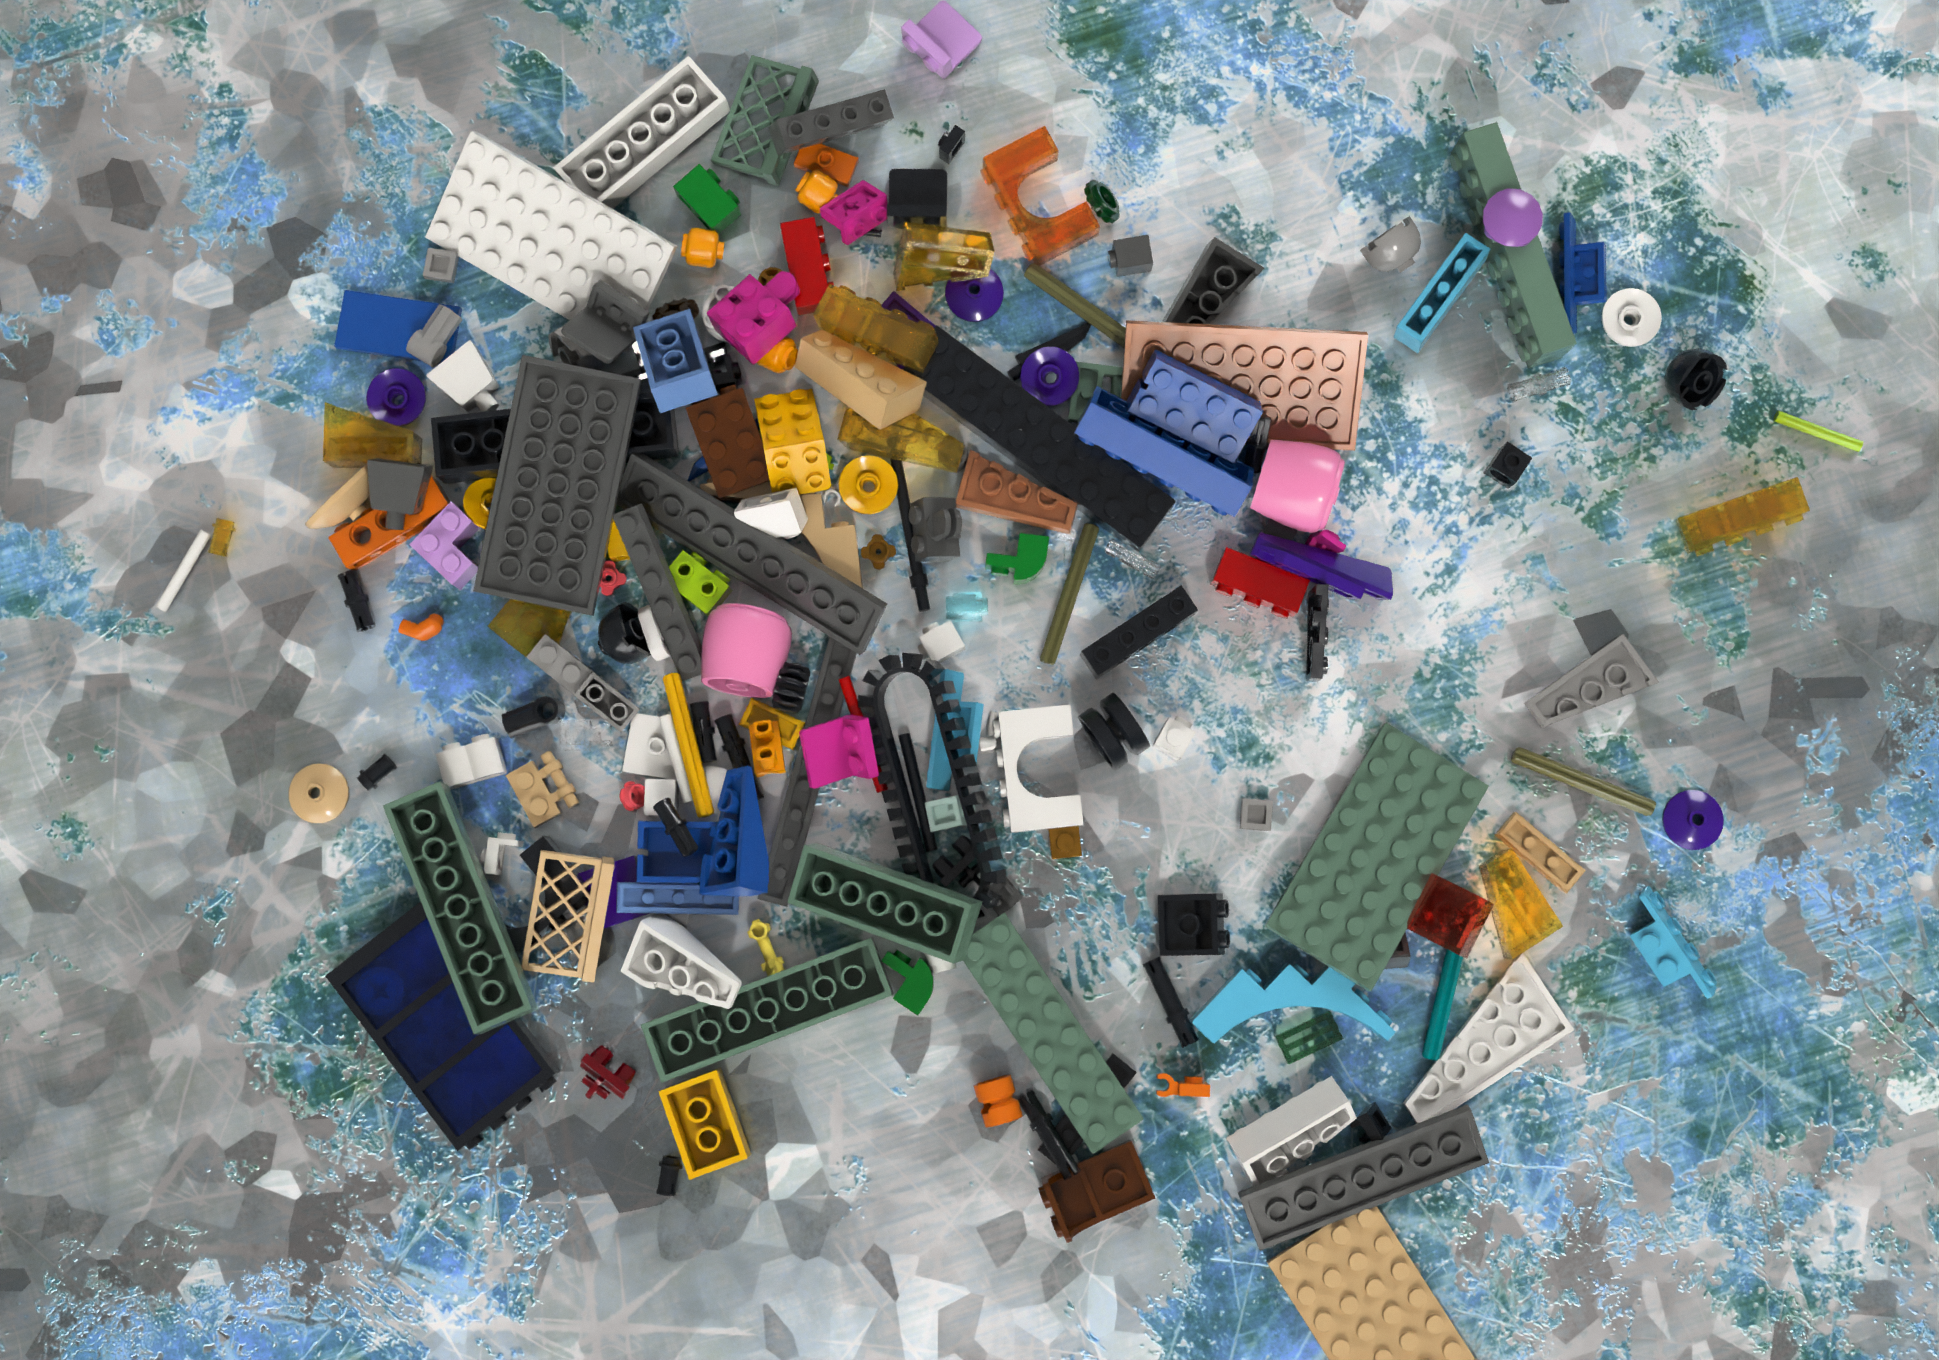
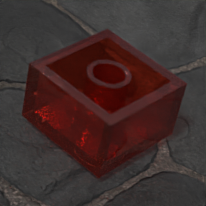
M1431 873L1407 921V929L1467 959L1494 904Z

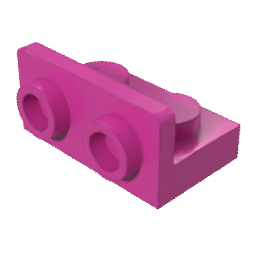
M862 180L820 207L821 218L840 229L842 242L849 245L887 220V194Z

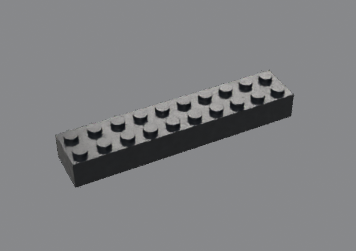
M936 325L903 368L904 371L927 382L923 394L925 398L1050 490L1076 502L1077 509L1137 554L1173 508L1176 500L1123 461L1110 457L1102 447L1096 444L1090 446L1082 442L1078 438L1079 435L1074 433L1076 429L1074 425Z

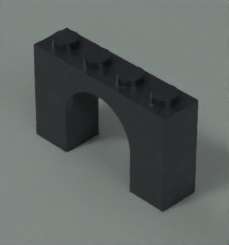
M542 836L520 854V857L535 875H537L541 850L563 853L549 836ZM545 860L544 870L551 879L565 870L559 860ZM565 861L569 866L572 865L571 862ZM576 868L572 870L581 883H584L585 881L578 874L579 872ZM569 873L555 882L564 896L578 887ZM544 876L542 878V885L547 883V880L544 878ZM551 886L544 890V906L547 909L557 902L560 897ZM589 886L585 887L590 893L591 888ZM582 890L568 899V902L576 912L584 908L589 901ZM564 903L550 912L559 925L567 920L565 916L570 913ZM546 915L535 922L534 929L541 938L550 928L552 930L555 929ZM505 924L520 961L521 959L518 955L524 951L528 926L515 928ZM534 936L532 937L531 945L537 941Z

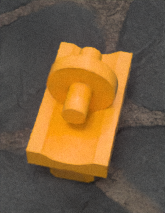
M762 720L749 725L755 777L758 778L771 773H786L779 721Z

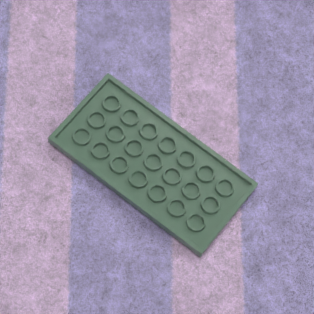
M1387 722L1384 723L1264 926L1368 992L1372 991L1489 785Z

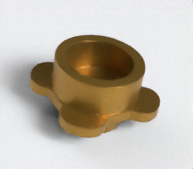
M880 534L873 535L867 547L861 549L862 558L869 559L877 570L883 569L885 562L890 557L896 555L895 546L888 545ZM880 549L881 554H876V550Z

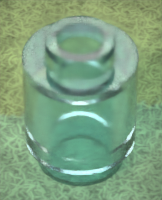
M982 592L953 593V596H946L947 620L954 619V622H982V616L988 615V598H982Z

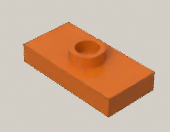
M817 144L800 149L794 161V167L810 173L818 169L834 179L838 184L849 187L859 159L826 145Z

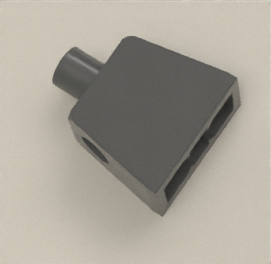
M380 458L367 460L371 508L387 511L385 528L404 530L405 514H416L422 510L433 466Z

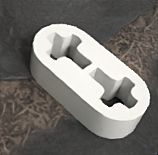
M650 605L639 608V621L652 657L657 661L670 657V652Z

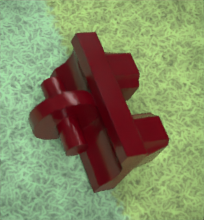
M603 1045L599 1046L591 1055L586 1053L581 1059L580 1067L596 1079V1081L587 1074L581 1082L590 1088L585 1096L590 1100L595 1094H598L606 1100L610 1092L602 1087L604 1085L623 1100L629 1092V1085L636 1071L625 1063H622L614 1074L609 1071L606 1065L614 1055Z

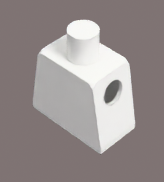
M471 340L426 375L439 389L467 412L476 406L482 412L495 411L499 406L491 395L499 388V384L482 354Z

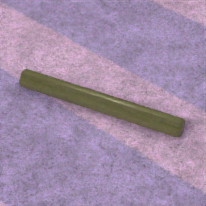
M1031 263L1024 273L1026 279L1124 348L1126 328L1036 263Z
M1085 523L1040 656V661L1043 663L1054 665L1099 532V527L1094 524Z
M1518 747L1512 754L1511 761L1515 764L1645 816L1652 815L1656 807V802L1652 799L1524 748Z

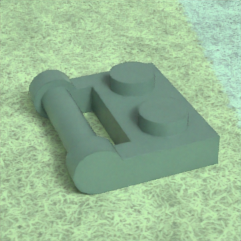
M1076 361L1080 377L1078 387L1071 396L1068 422L1078 423L1096 386L1102 388L1103 377L1112 378L1110 393L1121 398L1123 367Z

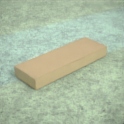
M1513 812L1494 834L1564 894L1569 892L1586 871L1517 812Z

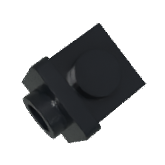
M730 354L724 355L726 372L711 370L717 393H719L718 390L731 385L737 386L738 389L737 380L742 379L739 363L733 362Z

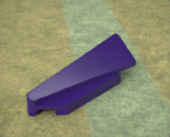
M1262 532L1258 533L1250 555L1306 578L1314 584L1329 585V591L1347 599H1361L1363 593L1377 600H1391L1393 596L1392 571L1386 566Z

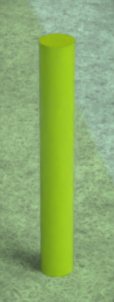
M1779 410L1773 419L1774 422L1856 452H1859L1863 446L1862 440Z

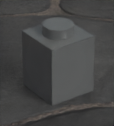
M1148 235L1113 240L1112 250L1108 251V261L1110 269L1115 268L1117 277L1151 272L1153 258Z

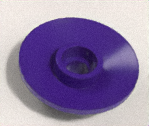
M970 264L957 269L950 276L945 289L946 302L950 310L960 319L969 322H980L992 317L999 310L1004 295L1003 285L998 275L990 268L979 264ZM977 286L980 291L978 294H971L969 288Z
M1043 347L1031 353L1025 360L1020 375L1022 388L1046 406H1055L1067 401L1075 393L1080 377L1079 368L1074 358L1068 352L1058 347ZM1049 373H1055V382L1048 383L1046 376Z
M400 368L388 369L378 374L371 381L366 395L367 406L373 417L380 423L391 427L405 426L416 420L422 413L426 403V391L421 380L412 372ZM400 395L403 396V402L396 405L395 398Z
M1687 790L1676 794L1668 801L1663 811L1662 821L1667 836L1674 844L1684 849L1700 850L1709 847L1719 838L1723 829L1724 818L1719 804L1712 796L1702 791ZM1694 814H1698L1701 817L1699 825H1695L1692 821Z

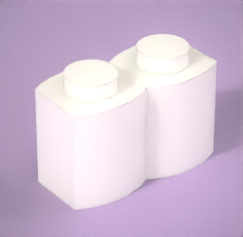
M482 734L471 738L472 743L461 746L460 742L443 746V751L436 754L443 783L447 784L451 790L506 774L507 770L497 738H490L489 734Z

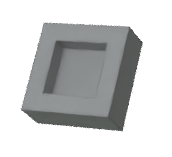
M428 248L423 277L428 280L454 284L459 261L458 253Z
M1242 798L1239 829L1271 831L1273 801Z

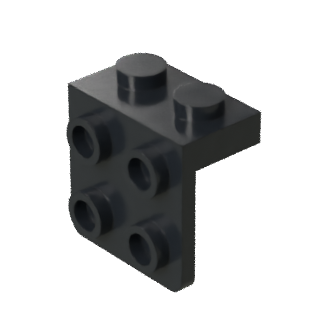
M944 169L890 170L889 202L887 204L888 227L897 229L923 227L930 230L947 228V172Z

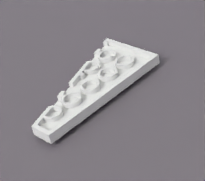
M1523 952L1517 955L1441 1053L1440 1058L1434 1062L1403 1102L1416 1124L1454 1110L1574 1031Z

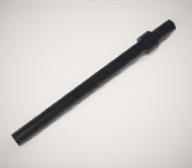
M898 437L886 439L891 466L898 479L897 499L912 573L909 579L911 589L915 590L919 612L930 610L926 589L929 583L927 574L923 573L922 562H915V553H913L911 548L913 527L909 520L911 504Z

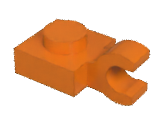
M1167 1073L1156 1074L1157 1079H1166L1168 1081V1088L1166 1090H1156L1158 1096L1210 1097V1084L1203 1082V1077L1184 1076V1081L1176 1082Z

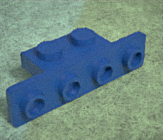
M1568 212L1564 213V222L1559 224L1560 239L1564 240V251H1560L1559 255L1561 269H1564V279L1560 280L1561 297H1564V309L1573 334L1577 333V305L1607 302L1606 244L1604 242L1576 245V219Z

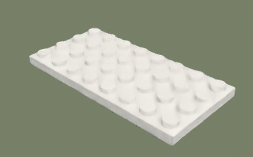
M470 131L425 238L446 250L457 252L460 258L569 320L587 306L593 286L599 280H602L648 311L678 247L476 131Z

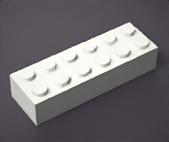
M687 56L553 168L559 179L613 209L728 114L730 108L727 99L695 62Z

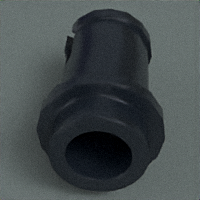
M384 753L368 769L359 771L360 775L357 779L370 791L372 788L376 789L378 787L377 784L396 769L397 766Z
M664 1155L662 1161H659L658 1164L661 1166L656 1193L663 1196H676L679 1169H683V1164H681L680 1157Z

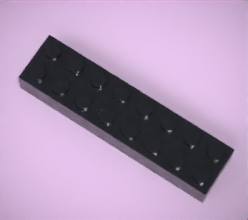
M652 392L639 394L625 463H628L632 453L645 454L653 460L679 457L675 410L672 409L660 413ZM511 409L431 418L436 477L444 484L475 481L483 478H497Z

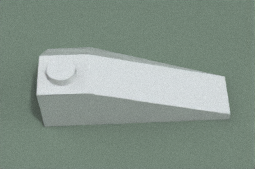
M655 913L640 921L620 971L644 987L650 989L661 988L670 991L669 994L677 996L683 994L695 997L697 1001L727 1009L733 1006L742 985V981L684 926L665 914Z

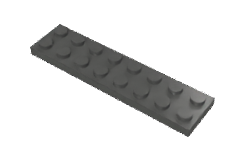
M1468 1105L1386 1135L1383 1140L1368 1142L1240 1191L1238 1195L1257 1246L1261 1251L1360 1213L1365 1209L1373 1208L1488 1164L1489 1160L1472 1110Z

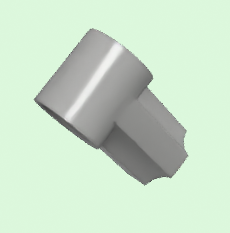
M439 304L423 329L417 330L411 336L406 351L431 367L437 366L446 353L447 342L463 319L449 308Z

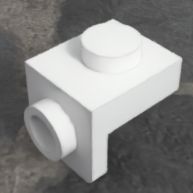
M498 832L497 838L488 837L487 848L482 850L480 865L484 867V874L502 875L505 847H523L524 841L515 840L516 834Z

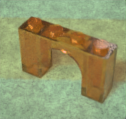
M1045 126L983 157V169L980 170L985 183L988 186L992 184L996 191L994 198L1001 211L1004 209L1007 211L1010 217L1007 221L1012 233L1015 236L1020 235L1024 243L1021 245L1025 257L1028 261L1033 259L1034 263L1039 266L1099 236L1100 225L1087 202L1051 218L1037 217L1029 213L1020 203L1017 192L1021 183L1029 175L1058 161L1059 150Z

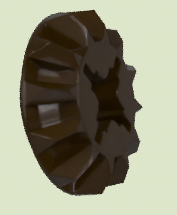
M673 299L672 302L664 303L663 307H658L652 318L656 320L690 309L693 319H695L699 314V307L695 300Z

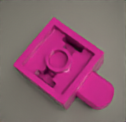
M780 271L765 286L749 274L706 314L715 331L750 363L755 365L797 326L787 305L800 294V289L795 277L786 271Z

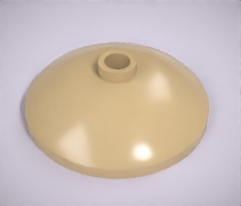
M367 464L305 523L309 529L333 527L348 517L354 521L366 510V507L362 504L370 494Z

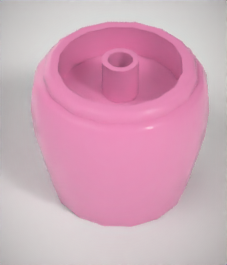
M1270 440L1250 509L1299 531L1315 533L1319 529H1325L1333 504L1335 505L1338 497L1339 483L1345 461L1341 459L1337 451L1324 446L1303 442Z
M726 603L717 606L709 614L704 627L701 652V682L714 690L748 698L771 697L775 690L779 671L784 667L791 647L792 630L787 620L776 612L752 605Z

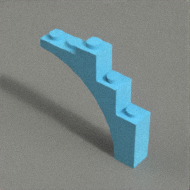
M1285 963L1263 987L1259 986L1262 980L1251 969L1245 972L1243 969L1238 968L1190 1019V1022L1212 1043L1217 1042L1230 1029L1252 1016L1278 1008L1295 1006L1325 1008L1342 1013L1364 1024L1377 1036L1386 1041L1396 1032L1390 1027L1393 1021L1381 1010H1378L1376 1013L1367 1005L1370 999L1358 988L1355 991L1351 989L1356 983L1327 965L1308 982L1306 979L1309 977V974L1297 963L1293 967Z

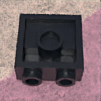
M1223 893L1158 895L1160 956L1224 955L1225 948L1230 947V933L1228 930H1224V918L1229 916V903L1227 899L1223 900Z

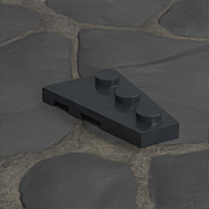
M1316 584L1308 592L1306 681L1318 682L1323 679V674H1327L1328 658L1324 656V649L1328 643L1326 618L1329 610V585Z

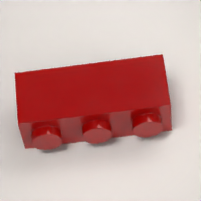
M815 217L780 223L789 273L795 277L800 289V294L794 299L798 316L833 309L831 300L837 298L833 281L827 282L826 272L831 271L828 253L822 254L820 244L826 243L823 226L816 225Z
M1226 547L1210 585L1215 586V591L1229 597L1236 594L1243 597V602L1256 608H1260V605L1272 609L1271 613L1273 615L1288 619V616L1294 617L1298 613L1310 580Z

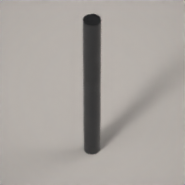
M910 733L901 734L898 737L926 852L938 850L934 832H930L925 808L926 798Z

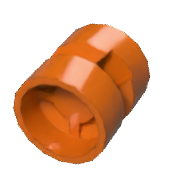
M1011 1074L973 1085L978 1102L984 1104L981 1114L985 1128L1008 1123L1023 1117L1018 1099L1012 1096L1015 1092V1087Z

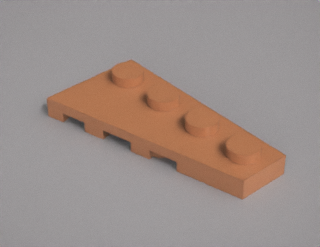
M971 449L956 497V508L1065 534L1071 533L1078 508L1076 502L1044 486L1040 487L1020 474H1014L1003 468L1002 465L981 457L980 454Z

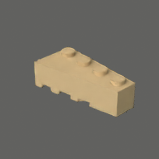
M822 329L801 338L795 367L879 430L919 411L926 381Z

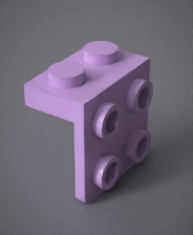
M940 1L917 24H914L909 19L901 27L902 43L910 52L916 53L923 60L925 66L931 72H936L942 79H945L982 41L981 34L946 1Z

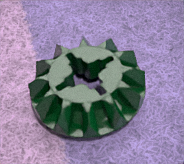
M1096 180L1088 182L1084 188V193L1087 196L1086 201L1091 205V209L1096 212L1097 217H1101L1106 223L1117 221L1120 217L1119 204L1112 191L1105 184Z

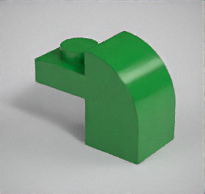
M1020 533L1017 556L987 553L985 569L991 570V574L997 576H1008L1009 572L1015 573L1013 584L1016 585L1034 580L1045 566L1049 536Z
M898 949L894 953L887 951L881 962L906 978L893 999L918 1016L933 992L934 977L932 970L921 957L913 967L909 964L912 959Z

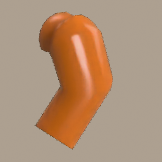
M436 613L429 615L428 618L419 624L403 619L398 632L420 641H427L440 633L444 619Z

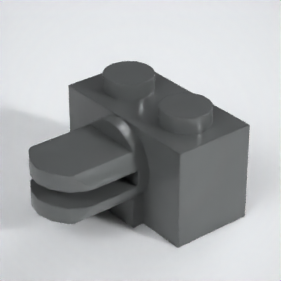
M923 497L912 502L909 510V520L913 527L911 548L913 553H915V562H948L960 557L959 538H961L962 517L960 511L956 509V499Z

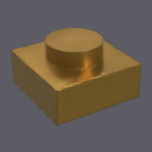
M1079 826L1048 829L1052 859L1082 856Z

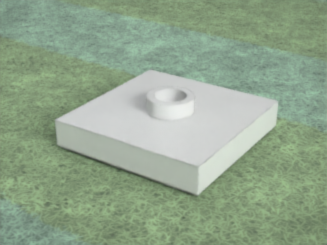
M639 713L633 717L622 772L677 780L660 717Z

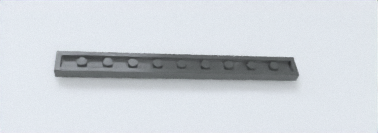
M829 637L805 728L840 717L845 698L838 679L849 675L851 677L857 653L832 637ZM801 742L769 855L768 893L759 894L757 898L788 907V898L820 787L816 789L809 787Z

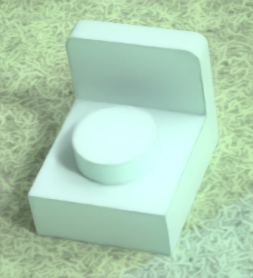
M958 795L925 802L930 832L967 825Z

